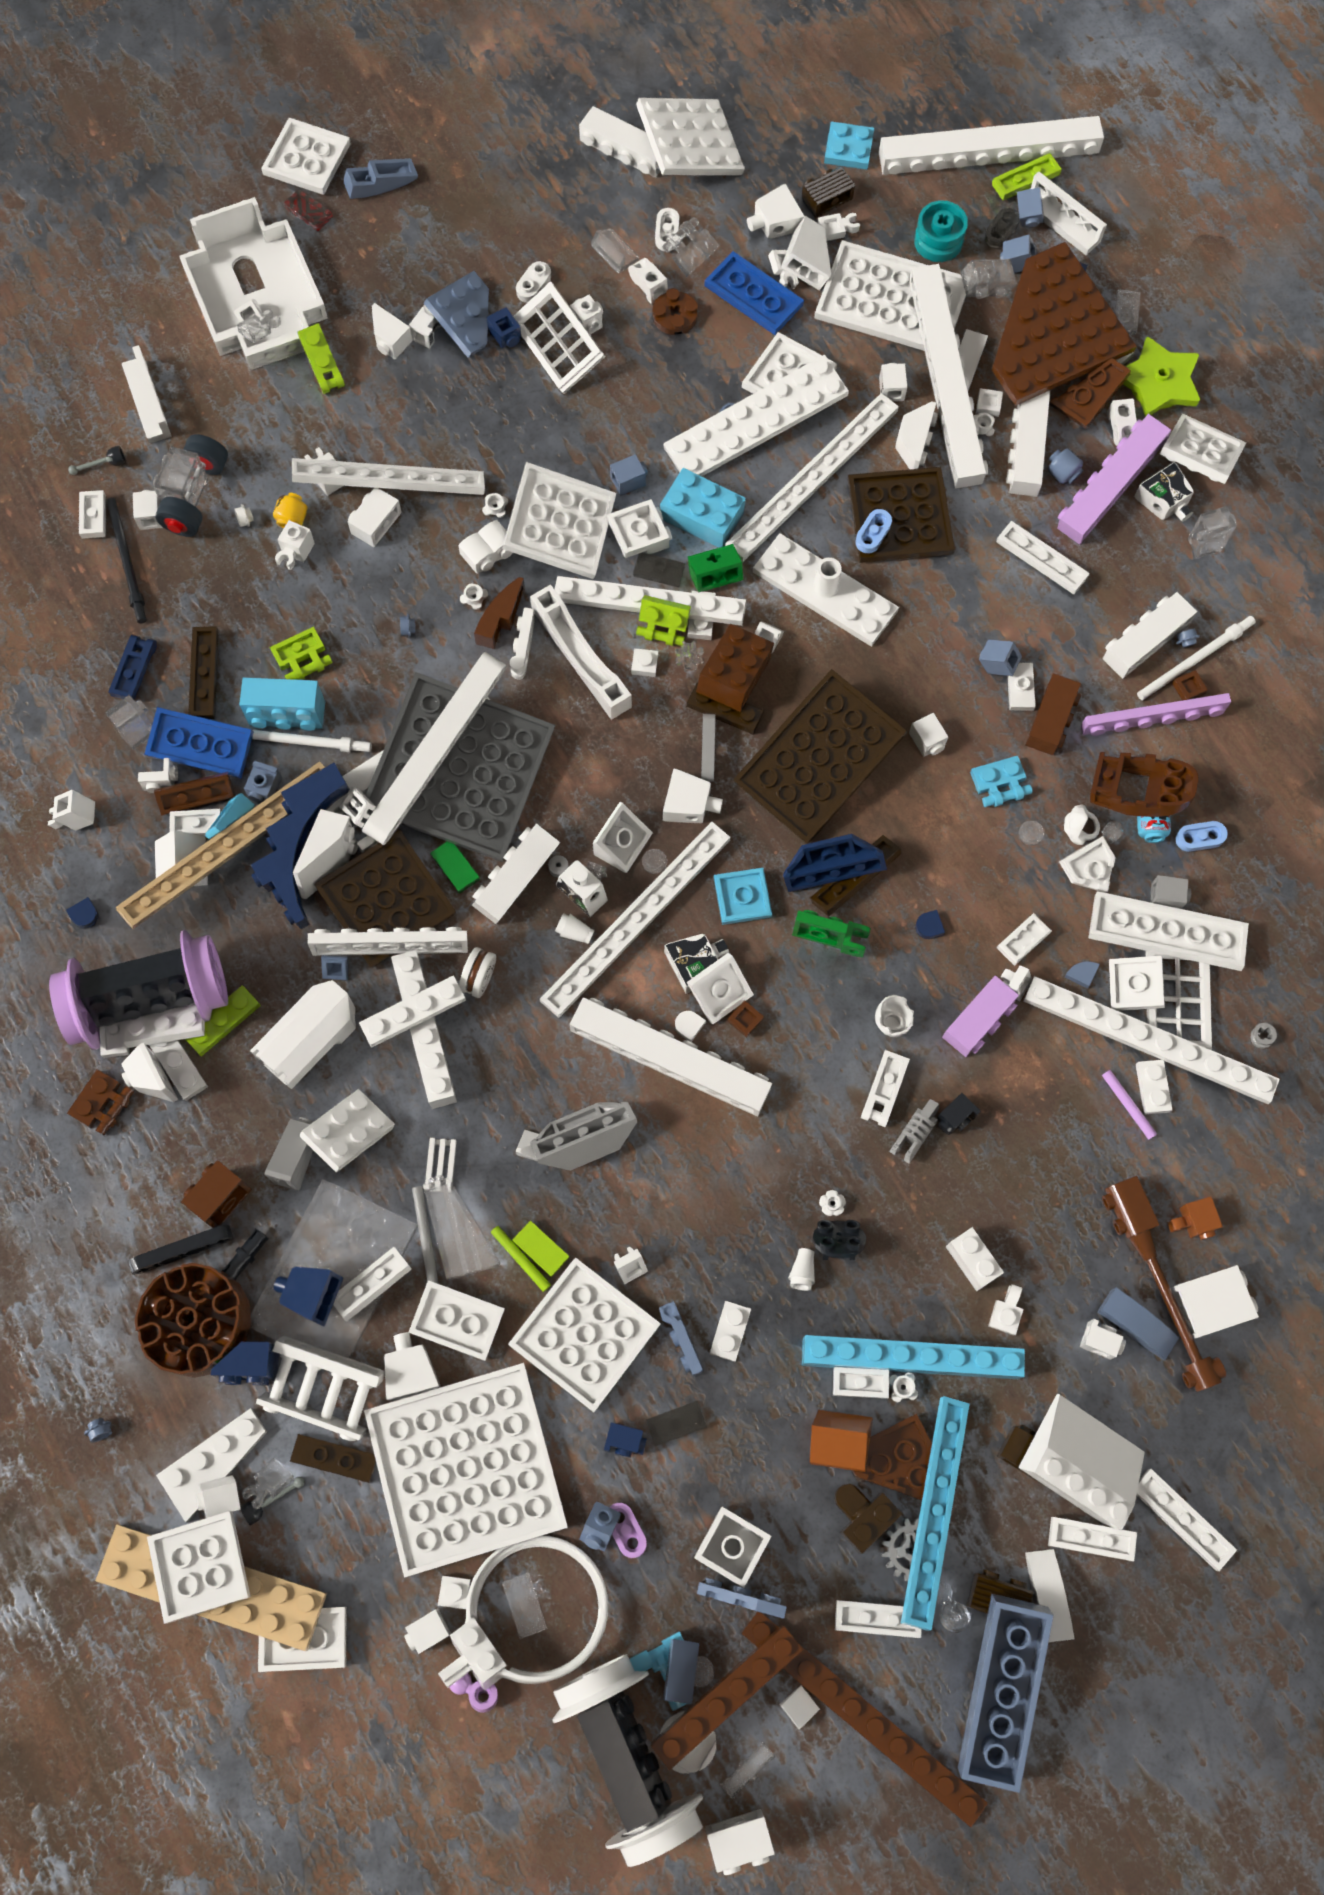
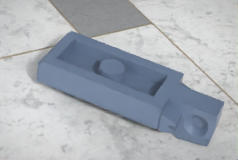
M675 1302L663 1305L659 1308L662 1321L671 1324L674 1329L670 1332L675 1347L681 1346L685 1355L680 1359L686 1373L691 1371L693 1376L704 1373L703 1366Z

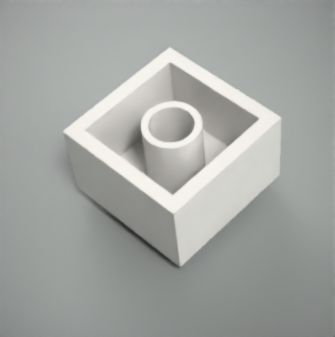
M721 1507L694 1559L744 1588L771 1535Z
M761 1809L705 1826L717 1873L723 1871L724 1875H730L740 1871V1865L752 1862L753 1866L762 1865L770 1861L769 1856L775 1855Z

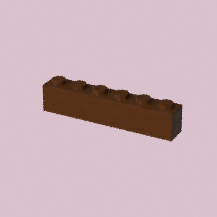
M781 1625L651 1742L652 1749L669 1771L803 1650L785 1626Z

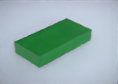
M445 842L430 853L433 860L459 894L480 880L477 873L455 844Z

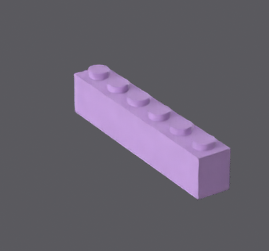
M1148 414L1143 421L1139 419L1131 429L1132 434L1128 438H1122L1116 447L1118 449L1117 452L1106 457L1102 463L1103 468L1099 473L1095 471L1087 482L1089 485L1085 490L1080 489L1072 500L1074 503L1070 508L1066 506L1059 514L1058 519L1060 520L1057 529L1079 545L1166 443L1171 429Z

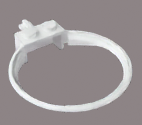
M551 1536L532 1538L497 1549L478 1569L469 1588L465 1624L450 1635L452 1644L461 1657L438 1673L446 1687L449 1688L470 1671L485 1691L501 1678L524 1684H539L561 1678L580 1667L597 1648L604 1634L608 1619L607 1589L595 1563L574 1544ZM533 1547H546L562 1551L576 1559L585 1568L594 1583L598 1597V1619L594 1633L581 1653L559 1668L545 1672H526L511 1667L510 1671L505 1669V1662L476 1621L478 1601L483 1584L499 1562L517 1551Z

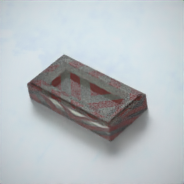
M297 189L283 203L285 209L316 231H319L333 218L331 211L300 189Z

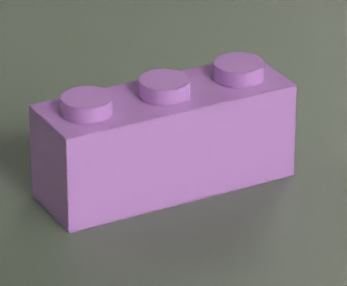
M994 976L945 1031L942 1038L965 1057L971 1051L976 1054L985 1044L982 1040L987 1033L992 1036L1001 1025L998 1020L1003 1015L1008 1017L1018 1006L1014 1002L1019 995L998 977Z

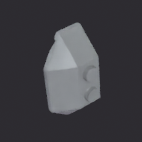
M598 1102L550 1122L530 1144L539 1164L571 1171L618 1151L637 1124V1119L628 1102Z

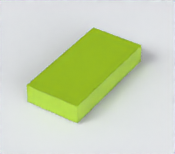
M531 1220L512 1240L550 1277L570 1258Z

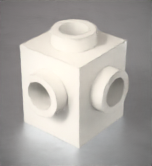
M590 295L579 298L570 305L589 334L602 328V306L598 301H594Z

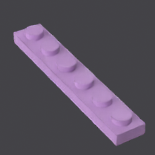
M1229 693L1091 715L1085 717L1080 727L1082 735L1091 734L1092 736H1099L1106 731L1112 730L1123 732L1131 727L1147 728L1155 723L1171 724L1180 719L1191 721L1205 715L1215 717L1225 712L1231 703Z

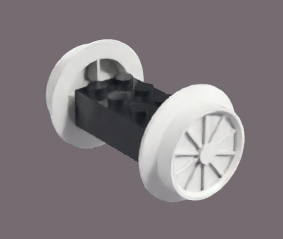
M625 1654L554 1690L553 1693L560 1710L552 1721L556 1723L578 1714V1720L625 1829L610 1838L605 1846L607 1849H620L627 1866L632 1867L666 1853L698 1833L703 1826L695 1809L702 1801L703 1796L702 1794H694L676 1802H671L672 1794L670 1787L660 1777L658 1760L655 1754L649 1751L645 1742L647 1740L645 1730L640 1723L637 1724L633 1715L634 1706L632 1700L628 1695L625 1696L623 1690L648 1676L649 1673L648 1671H634L628 1655Z

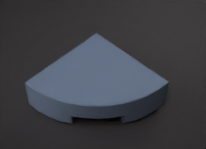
M1094 962L1078 963L1066 973L1065 978L1088 989L1100 964Z

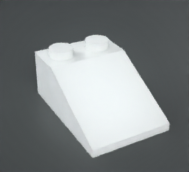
M323 809L320 810L293 871L301 898L307 899L317 890L314 886L316 882L348 863L351 855H355L358 841L354 835L355 830L352 827L350 816Z

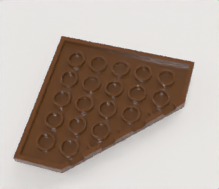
M1066 242L1027 258L1022 270L992 368L993 373L1015 406L1085 375L1111 358L1117 360L1135 352L1137 347Z

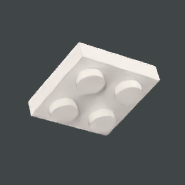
M729 953L687 982L705 1016L712 1024L737 1008L744 1000L746 1001L754 995L735 959Z
M1162 956L1109 959L1112 1009L1121 1011L1165 1008Z

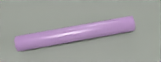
M1109 1070L1104 1073L1102 1077L1148 1140L1157 1135L1112 1071Z

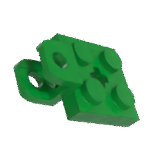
M798 910L792 936L841 949L840 952L844 954L863 957L866 947L850 942L852 936L867 939L871 928L851 921L846 924L837 917L818 916V913L811 910Z

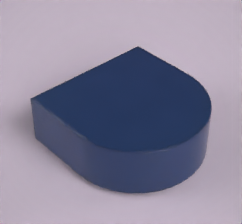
M89 897L66 910L73 923L80 928H89L98 919V912Z
M937 910L924 913L918 917L915 929L920 937L933 939L944 936L945 931Z

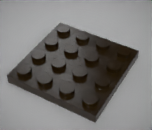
M941 467L848 475L847 482L856 537L872 511L883 509L892 517L890 530L876 551L863 553L858 549L860 563L954 555L955 547ZM864 541L865 544H871L869 541Z
M401 830L395 832L385 845L381 843L376 844L314 884L343 929H355L357 932H367L368 929L372 928L382 929L383 932H394L396 928H407L409 932L420 931L421 928H435L456 914L455 909ZM394 954L362 955L370 969Z

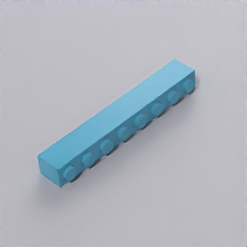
M805 1335L802 1342V1366L880 1369L891 1372L1021 1379L1025 1377V1349Z

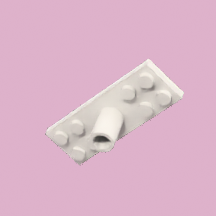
M780 533L753 567L754 574L871 647L899 609L892 602L841 571V564L836 559H821Z

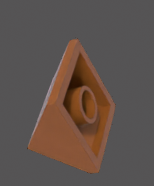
M818 1410L811 1430L810 1464L865 1472L873 1417Z

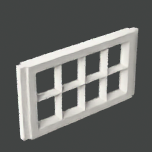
M549 282L513 316L521 327V336L563 394L605 358L604 353L552 282ZM553 297L560 308L546 319L540 308ZM537 312L544 323L531 334L524 323ZM563 312L570 323L557 334L550 323ZM547 327L554 338L541 349L534 338ZM574 327L581 337L570 348H567L561 337ZM584 341L591 350V353L578 363L571 352ZM558 342L564 353L551 363L545 352ZM568 356L575 367L562 378L555 367Z
M1146 951V957L1162 956V959H1175V975L1163 974L1164 980H1174L1176 982V996H1164L1165 1001L1176 1002V1018L1157 1017V1008L1147 1009V1023L1157 1027V1022L1175 1023L1177 1036L1181 1038L1182 1024L1201 1025V1041H1188L1212 1050L1210 964L1199 962L1200 976L1180 975V960L1187 959ZM1181 981L1200 982V998L1181 997ZM1181 1002L1200 1003L1201 1019L1181 1018Z

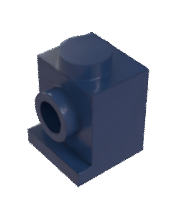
M507 307L487 317L488 331L494 336L501 348L505 346L511 348L519 343V340L522 338L521 327Z
M611 1422L604 1451L610 1453L612 1447L616 1448L615 1454L631 1458L632 1453L643 1455L647 1438L642 1437V1430Z

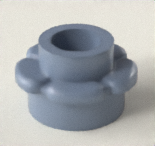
M409 614L400 617L401 636H408V638L411 637V633H415V619H410Z
M1195 628L1178 633L1176 635L1178 639L1176 644H1182L1183 648L1197 644L1196 639L1200 637V634L1197 635Z
M104 1418L93 1420L87 1425L89 1429L84 1433L85 1436H89L92 1443L101 1441L112 1434L111 1422L104 1421Z

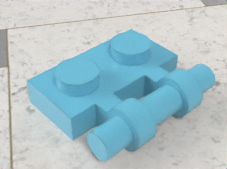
M1018 755L971 769L970 774L978 794L985 792L989 794V796L982 798L984 807L992 805L997 807L1003 805L1005 801L1012 799L1018 801L1024 799V796L1032 794L1030 784L1022 787L1019 785V782L1025 781L1026 774ZM1009 786L1010 790L1001 793L998 791L1002 787Z

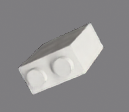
M1238 1265L1170 1288L1193 1339L1258 1318V1305L1252 1296L1250 1297L1246 1287L1248 1285L1247 1278L1244 1272L1239 1270Z

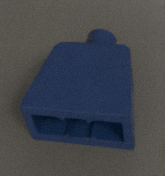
M295 1266L291 1269L288 1278L279 1276L275 1280L274 1290L282 1293L279 1299L281 1305L325 1327L344 1277L328 1269Z

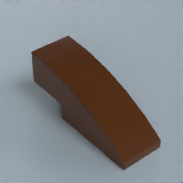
M518 577L507 585L487 607L474 632L476 645L495 649L501 629L511 631L525 591L524 578Z

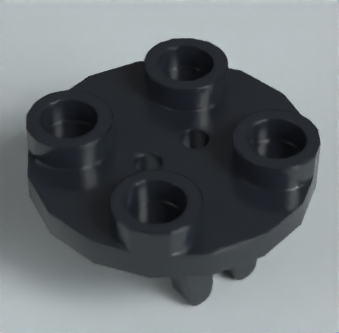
M821 1220L814 1230L813 1244L823 1254V1260H828L829 1257L855 1260L856 1255L865 1249L866 1235L860 1228V1223L856 1220Z

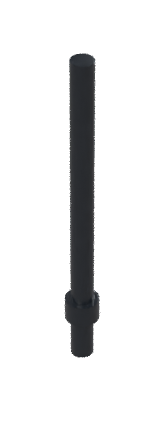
M108 498L106 502L130 592L128 597L130 606L134 608L137 623L142 624L147 621L143 607L145 605L144 597L138 588L116 499Z

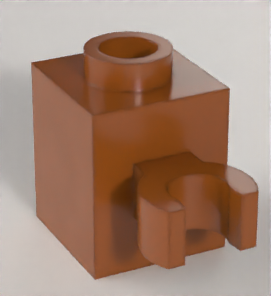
M1211 1196L1183 1205L1179 1208L1182 1217L1167 1222L1171 1233L1187 1228L1190 1239L1199 1236L1200 1240L1216 1236L1215 1231L1223 1227Z

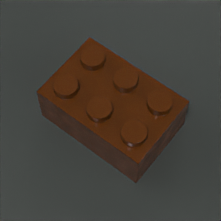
M730 623L700 673L696 692L741 712L770 662L774 642Z

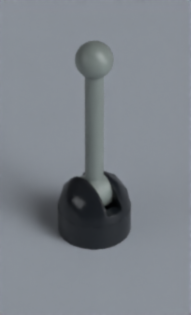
M118 445L110 448L105 458L79 466L71 465L68 471L71 475H75L80 470L105 462H109L113 466H120L126 464V459L121 447Z
M296 1477L294 1483L262 1503L248 1501L242 1504L240 1509L249 1526L260 1520L264 1507L291 1490L303 1487L305 1484L304 1478Z

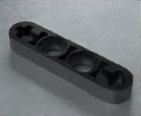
M230 1225L217 1226L135 1256L128 1260L133 1275L145 1273L229 1242L233 1239Z

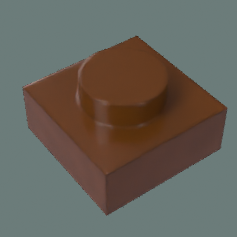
M1196 670L1174 679L1172 683L1182 701L1196 699L1205 695L1208 691Z
M744 1000L727 1021L747 1038L763 1021L764 1016Z

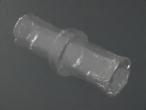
M762 1742L745 1761L741 1759L738 1762L739 1767L720 1785L734 1799L751 1780L754 1782L758 1778L757 1774L775 1758V1755Z

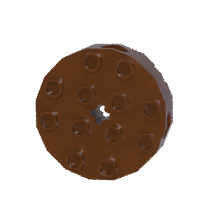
M196 1263L180 1265V1267L173 1268L169 1272H164L156 1277L141 1296L135 1315V1329L138 1332L140 1348L145 1357L161 1370L192 1378L210 1375L211 1369L239 1343L246 1342L251 1325L250 1304L241 1285L223 1271Z

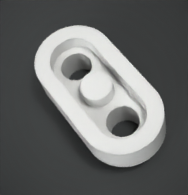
M664 208L657 214L655 244L662 251H671L676 248L678 243L679 214L672 208Z
M535 262L530 265L516 284V294L520 301L528 303L550 282L551 269L545 262Z

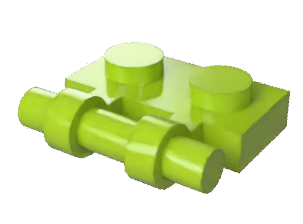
M644 595L638 621L646 622L648 625L647 627L638 626L636 635L645 637V640L649 641L653 639L663 641L669 646L674 644L683 646L685 637L676 635L677 630L686 631L691 606ZM656 625L669 628L668 633L655 630Z
M314 627L270 647L281 671L291 667L292 672L284 675L289 680H304L305 676L315 671L319 673L325 670L324 667L333 663L329 654L319 658L318 654L325 651V647ZM311 658L313 662L301 668L299 667L298 663Z

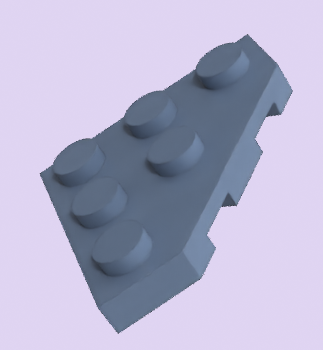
M472 271L426 298L424 305L468 358L485 348L488 331L489 288L477 273Z
M706 1578L705 1583L699 1582L696 1593L699 1595L712 1597L737 1606L741 1605L744 1608L783 1619L785 1617L787 1607L780 1604L781 1598L761 1593L760 1598L750 1596L752 1591L750 1589L734 1585L732 1591L721 1588L723 1582Z

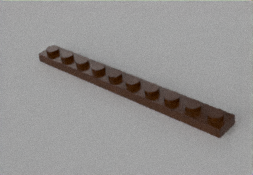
M757 1611L741 1634L758 1647L779 1627L763 1613ZM801 1646L803 1650L783 1669L972 1828L988 1802Z

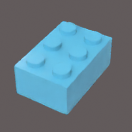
M682 468L660 503V510L663 521L720 548L725 545L743 516L746 498Z
M242 678L239 705L249 726L260 729L272 726L283 730L295 727L307 731L315 730V728L323 729L325 700L318 681Z

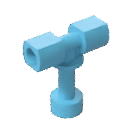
M678 1631L662 1640V1645L649 1652L644 1650L629 1658L634 1671H646L652 1668L655 1673L660 1670L665 1681L670 1640H683L680 1632ZM668 1701L672 1711L687 1704Z

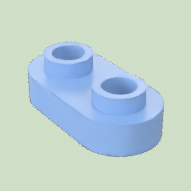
M876 509L872 511L857 533L855 543L861 552L872 553L876 551L890 530L892 517L886 510ZM864 541H869L871 544H865Z
M1217 821L1186 825L1177 833L1176 844L1180 849L1187 852L1217 848L1226 840L1227 829L1222 823ZM1209 834L1215 835L1216 839H1211ZM1184 837L1190 838L1192 843L1186 842Z

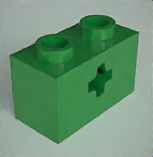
M733 544L688 556L689 574L698 593L744 580L742 561Z

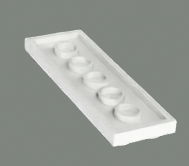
M1097 891L1094 897L1088 938L1242 971L1245 965L1249 923Z
M426 927L421 928L420 931L409 932L407 928H396L394 932H383L379 928L368 929L367 932H357L355 929H342L341 933H330V930L318 929L314 933H308V945L313 956L403 954L414 950L417 951V954L468 953L467 931H462V928L449 927L446 928V931H436L435 928Z

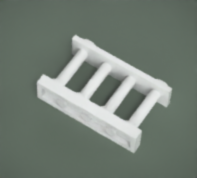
M285 1335L276 1340L273 1351L279 1353L282 1360L271 1394L265 1392L257 1398L256 1404L263 1406V1409L267 1412L275 1414L281 1412L337 1432L345 1440H360L367 1431V1428L359 1426L358 1423L369 1389L376 1388L383 1382L385 1371ZM299 1360L306 1363L307 1370L295 1403L281 1398L292 1361ZM324 1369L330 1371L333 1378L322 1412L306 1406L317 1372ZM350 1378L357 1381L359 1387L348 1421L332 1416L343 1380Z

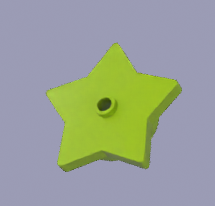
M1146 337L1139 359L1125 366L1131 370V374L1123 383V385L1132 390L1135 398L1141 403L1145 417L1148 414H1154L1160 409H1166L1174 405H1198L1200 397L1191 379V374L1199 354L1169 352L1150 337Z

